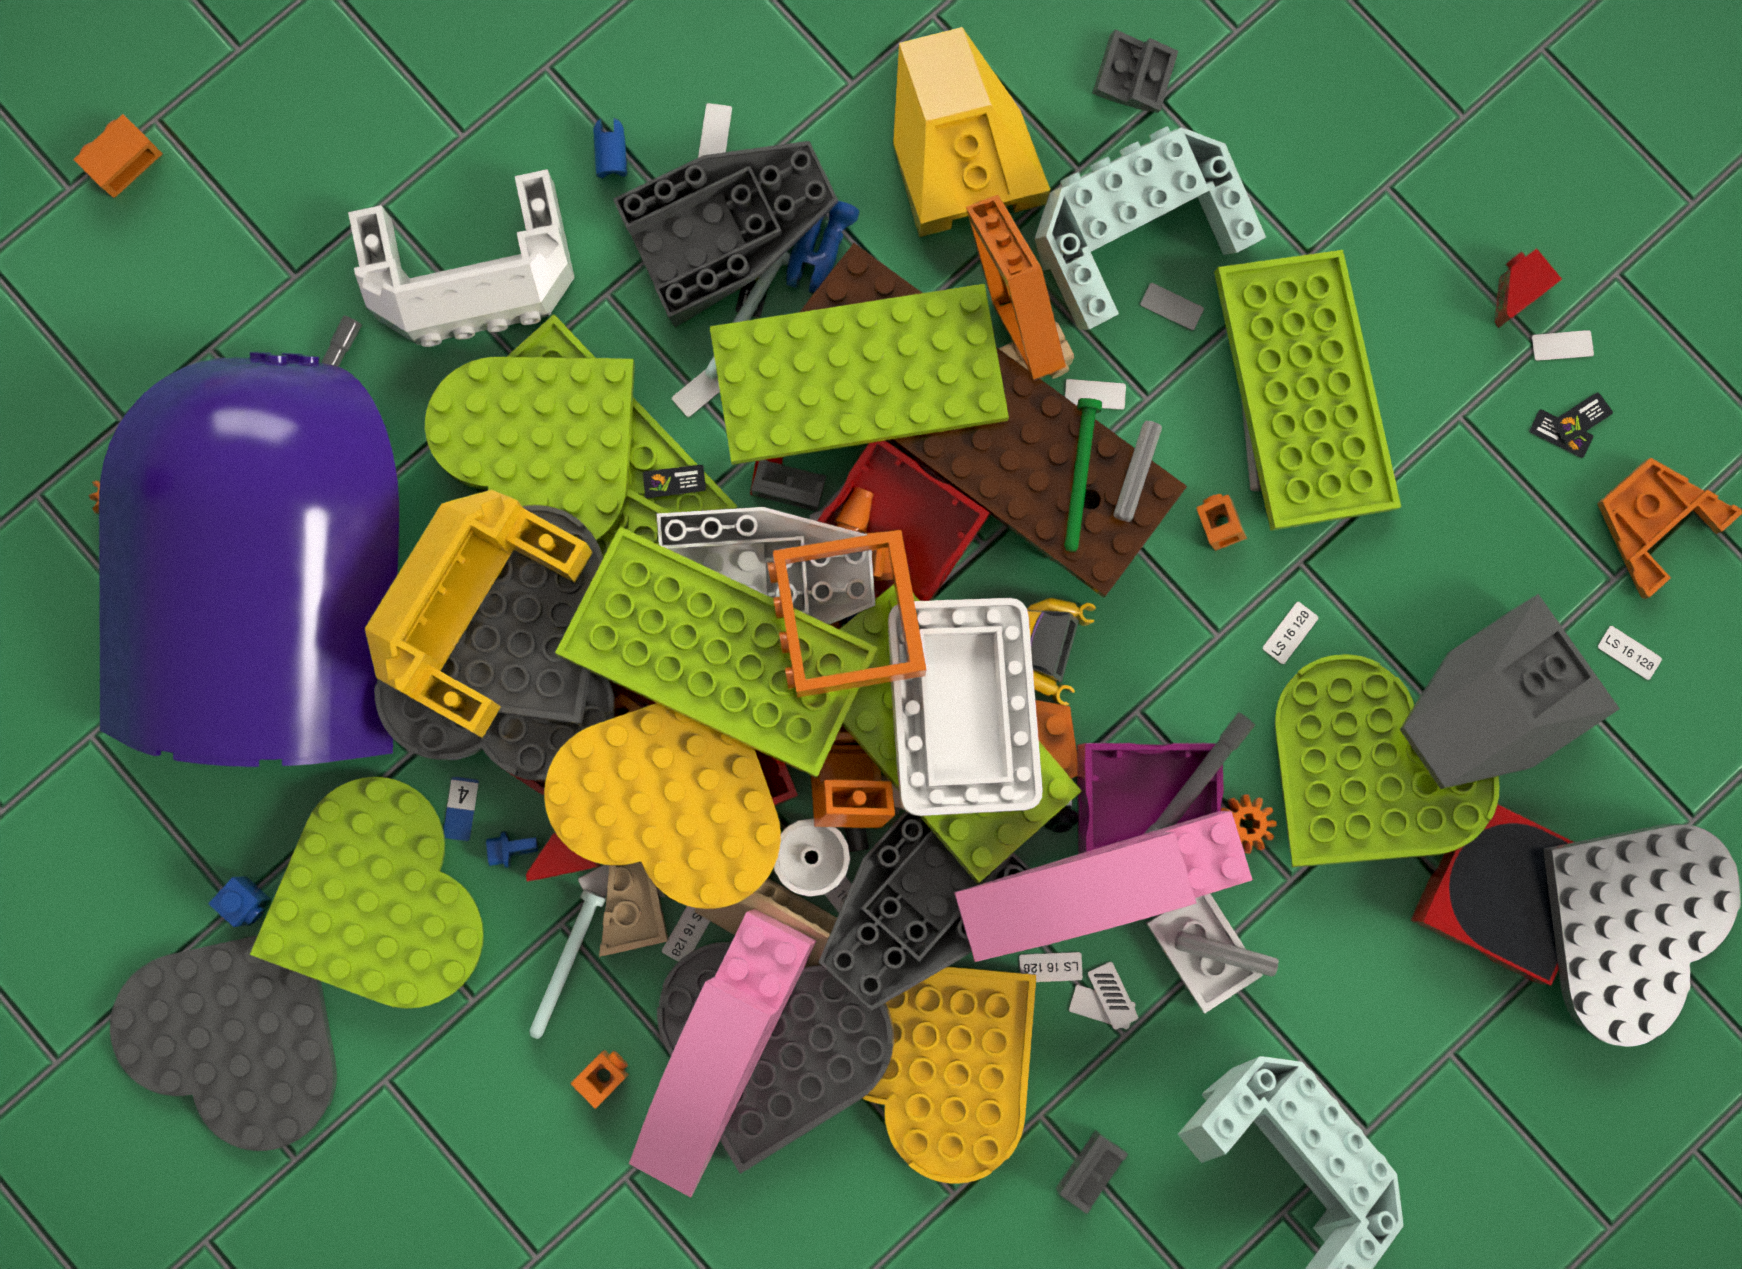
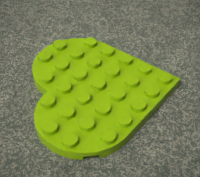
M487 357L468 362L455 369L442 380L428 403L425 416V434L428 446L436 461L455 480L473 488L499 492L517 500L522 506L542 505L563 510L581 521L598 542L610 530L613 531L627 503L635 362L633 359Z
M1348 654L1320 658L1300 669L1288 682L1280 695L1275 712V735L1292 868L1433 856L1462 848L1478 837L1492 819L1499 799V776L1440 789L1400 731L1401 726L1414 707V702L1408 689L1398 677H1395L1390 671L1382 667L1380 663L1369 658Z
M384 777L356 779L337 787L327 794L317 804L307 820L250 955L397 1008H419L432 1005L451 996L460 989L470 978L479 962L484 941L483 922L478 907L466 888L454 878L440 872L445 856V835L439 816L432 804L411 786L401 781Z

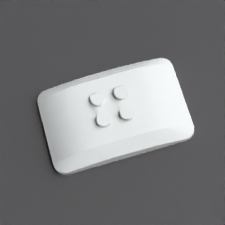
M1013 598L914 601L927 669L926 675L891 682L897 771L902 807L906 812L915 816L1024 811L1034 808L1039 804L1043 790L1027 608L1021 601ZM897 604L892 608L888 618L890 665L908 662Z

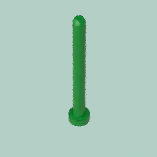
M1080 398L1077 404V410L1081 411L1082 414L1064 544L1068 552H1076L1079 546L1095 415L1102 410V401L1092 398Z

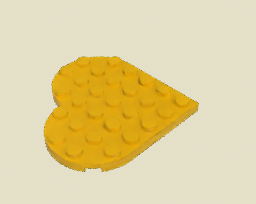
M658 703L592 725L578 732L560 748L549 767L544 788L545 807L549 821L562 842L581 857L604 865H627L641 861L645 872L654 885L668 897L681 904L695 908L716 909L738 903L753 894L766 881L775 866L781 842L780 823L755 749Z
M948 966L886 1002L894 1028L893 1053L881 1080L862 1099L877 1104H884L885 1124L891 1143L904 1161L919 1174L943 1183L959 1184L976 1181L991 1174L1007 1158L1009 1159L1022 1136L1026 1115L1036 974Z

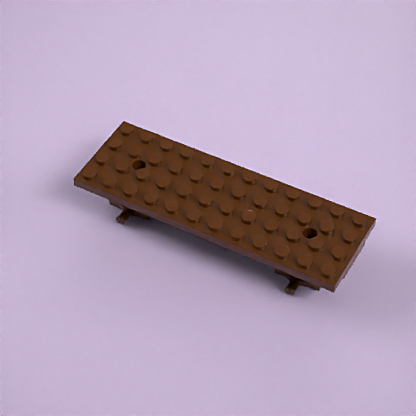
M853 243L800 312L921 294L922 292ZM996 347L1009 415L1008 421L891 439L890 441L948 484L989 511L990 515L1041 551L1046 558L1049 557L1050 561L1060 565L1104 598L1187 486L1158 464L1151 461L1133 519L1130 522L1115 518L1114 511L1135 448L1095 419L1079 546L1076 552L1066 551L1064 544L1082 412L1077 410V405L1040 378L1033 380L1028 369Z

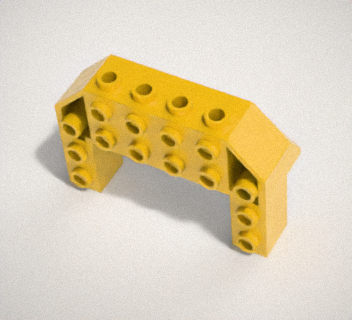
M493 490L452 500L440 505L365 627L377 679L481 738L485 735L501 706L441 672V669L513 550H516L574 583L593 554L586 542L527 511L517 500Z

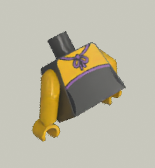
M1048 598L1034 603L1027 608L1034 690L1046 696L1052 694L1053 700L1057 704L1066 706L1069 703L1063 702L1060 699V692L1066 689L1071 693H1075L1074 688L1063 684L1057 686L1056 681L1062 683L1078 624L1087 626L1094 622V620L1086 619L1083 616V609L1094 611L1096 608L1092 603H1085L1077 607L1076 603Z

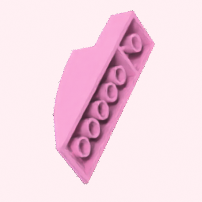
M1218 811L954 892L974 962L1088 935L1197 903L1195 899L1197 897L1252 881V876L1232 811Z
M756 909L746 912L715 977L705 982L689 1015L649 1107L629 1161L630 1165L688 1197H692L817 942L816 940Z

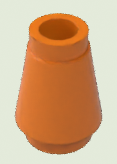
M854 487L853 492L834 521L837 523V527L867 533L873 493Z

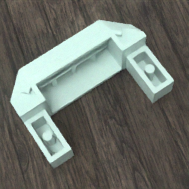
M1166 126L1150 134V142L1140 146L1137 141L1121 149V157L1113 161L1106 157L1090 165L1092 172L1082 177L1079 172L1070 175L1060 181L1062 187L1049 193L1035 236V243L1043 270L1051 269L1078 330L1091 329L1119 314L1091 251L1198 197L1223 255L1237 253L1266 238L1225 143L1182 127L1170 131L1169 127Z
M1259 1056L1230 1069L1203 1092L1202 1096L1206 1102L1182 1128L1178 1136L1198 1160L1203 1163L1225 1155L1254 1121L1327 1208L1326 1212L1313 1227L1325 1243L1305 1269H1373L1404 1226L1397 1173L1388 1164L1386 1158L1366 1138L1361 1128L1349 1118L1340 1107L1338 1101L1327 1092L1316 1079L1315 1074L1303 1062Z

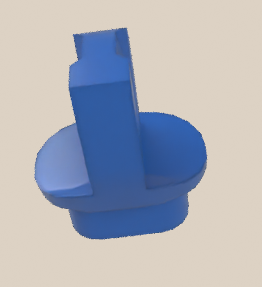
M502 831L501 837L486 839L489 866L504 864L505 868H510L511 856L538 851L536 837L509 841L507 832Z

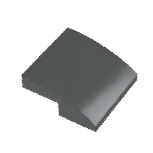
M1115 29L1109 36L1092 93L1119 104L1158 113L1162 108L1178 50L1151 38L1143 42Z

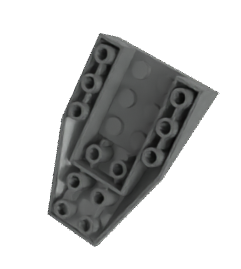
M810 141L703 155L613 198L655 285L656 292L675 328L760 277L838 203L835 192Z
M1537 594L1514 607L1448 652L1404 721L1400 731L1440 789L1533 768L1620 708L1540 595Z
M905 811L862 859L818 963L872 1011L971 952L954 892L1031 868L1016 854L1012 853L980 883H976L922 818Z

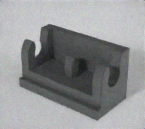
M759 460L751 489L752 496L818 512L827 475L781 465L768 460Z
M1095 1130L1057 1185L1056 1190L1059 1195L1088 1214L1115 1171L1128 1156V1153Z

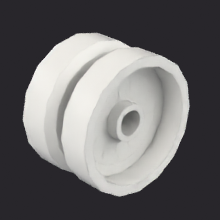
M814 818L799 820L785 828L781 833L780 850L774 870L782 884L794 893L809 897L826 894L837 887L847 874L850 861L848 844L841 832L835 827H814ZM813 850L817 852L818 861L816 863L808 864L806 862L805 854L808 851Z

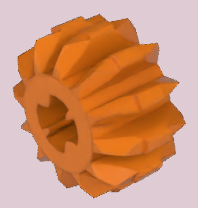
M1248 794L1241 796L1240 803L1235 798H1230L1228 804L1232 810L1244 854H1250L1252 846L1257 850H1263L1265 847L1261 838L1265 840H1273L1274 835L1266 830L1267 827L1277 826L1276 821H1267L1266 819L1273 812V809L1267 807L1260 810L1263 804V799L1260 797L1253 800L1252 803ZM1221 808V811H1231L1227 808ZM1247 819L1252 821V828H1247L1246 830V828L1240 827V820Z

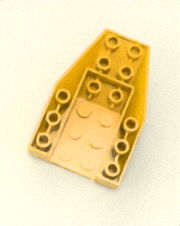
M963 27L899 43L893 146L919 237L951 229L952 220L968 216L967 206L995 195H999L1005 206L1013 205L1014 212L1046 205L1051 190L1022 113Z

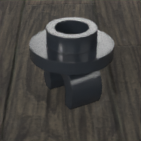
M1072 800L1044 826L1054 832L1063 833L1069 831L1077 824L1078 815L1072 810Z

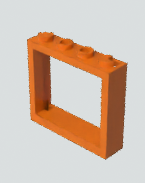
M999 195L967 206L968 218L992 305L1033 380L1065 368L1066 364L1042 267ZM1010 301V303L1000 306L1001 304Z
M901 530L773 551L774 562L767 564L771 584L778 583L780 596L773 597L777 619L784 618L786 631L779 632L782 653H790L792 667L785 668L788 689L796 688L797 698L926 675V663ZM888 548L908 662L805 679L786 564Z

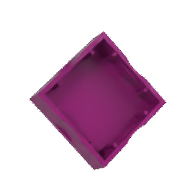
M1135 743L1078 744L1077 786L1081 790L1078 794V854L1143 835L1161 816L1216 743H1172L1166 745ZM1223 765L1177 824L1221 811V802L1224 794Z

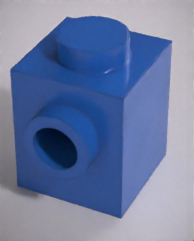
M247 876L232 877L208 904L233 927L251 926L265 912L263 908L271 901V898Z

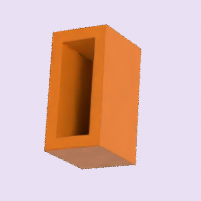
M122 114L118 119L108 123L104 132L93 142L83 146L80 154L73 160L101 188L115 198L163 153Z

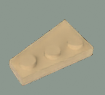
M641 861L627 865H609L608 891L599 957L668 942L669 938L659 891L648 877Z

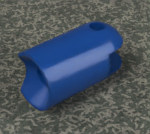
M601 118L595 123L593 128L595 167L598 178H604L612 173L622 177L627 176L624 128L616 118L613 120L614 132L603 131Z

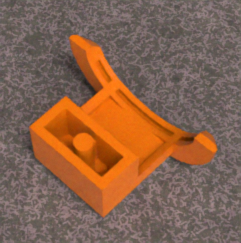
M833 744L818 777L811 776L814 827L882 828L895 816L892 781H882L881 770L860 745Z

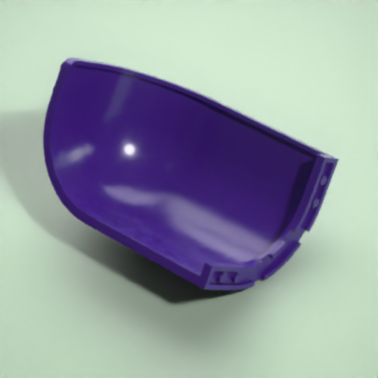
M250 352V358H217L201 361L179 369L149 388L127 411L109 443L100 477L99 631L101 732L130 748L148 755L159 756L161 751L173 753V760L219 766L259 767V760L282 759V766H296L393 753V738L383 726L376 708L374 691L378 679L376 678L365 627L398 575V480L392 447L382 417L368 391L350 372L338 366L319 363L318 356H307L300 353L274 355L268 352Z

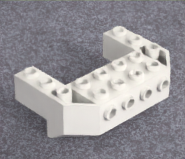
M548 169L514 176L526 231L517 232L521 254L409 278L403 271L392 219L382 205L348 212L359 267L354 268L368 310L381 323L413 343L424 347L439 345L443 339L453 337L459 340L473 337L475 332L484 330L500 332L506 330L508 325L516 323L532 325L540 322L541 318L548 317L575 278L556 190Z

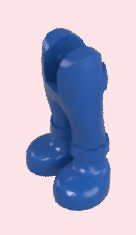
M838 201L830 210L828 226L824 230L823 239L817 253L813 251L825 215L793 245L786 272L787 286L797 288L802 278L805 264L815 266L811 276L809 293H815L833 270L839 244H841L843 238L842 231L858 220L860 211L855 206Z

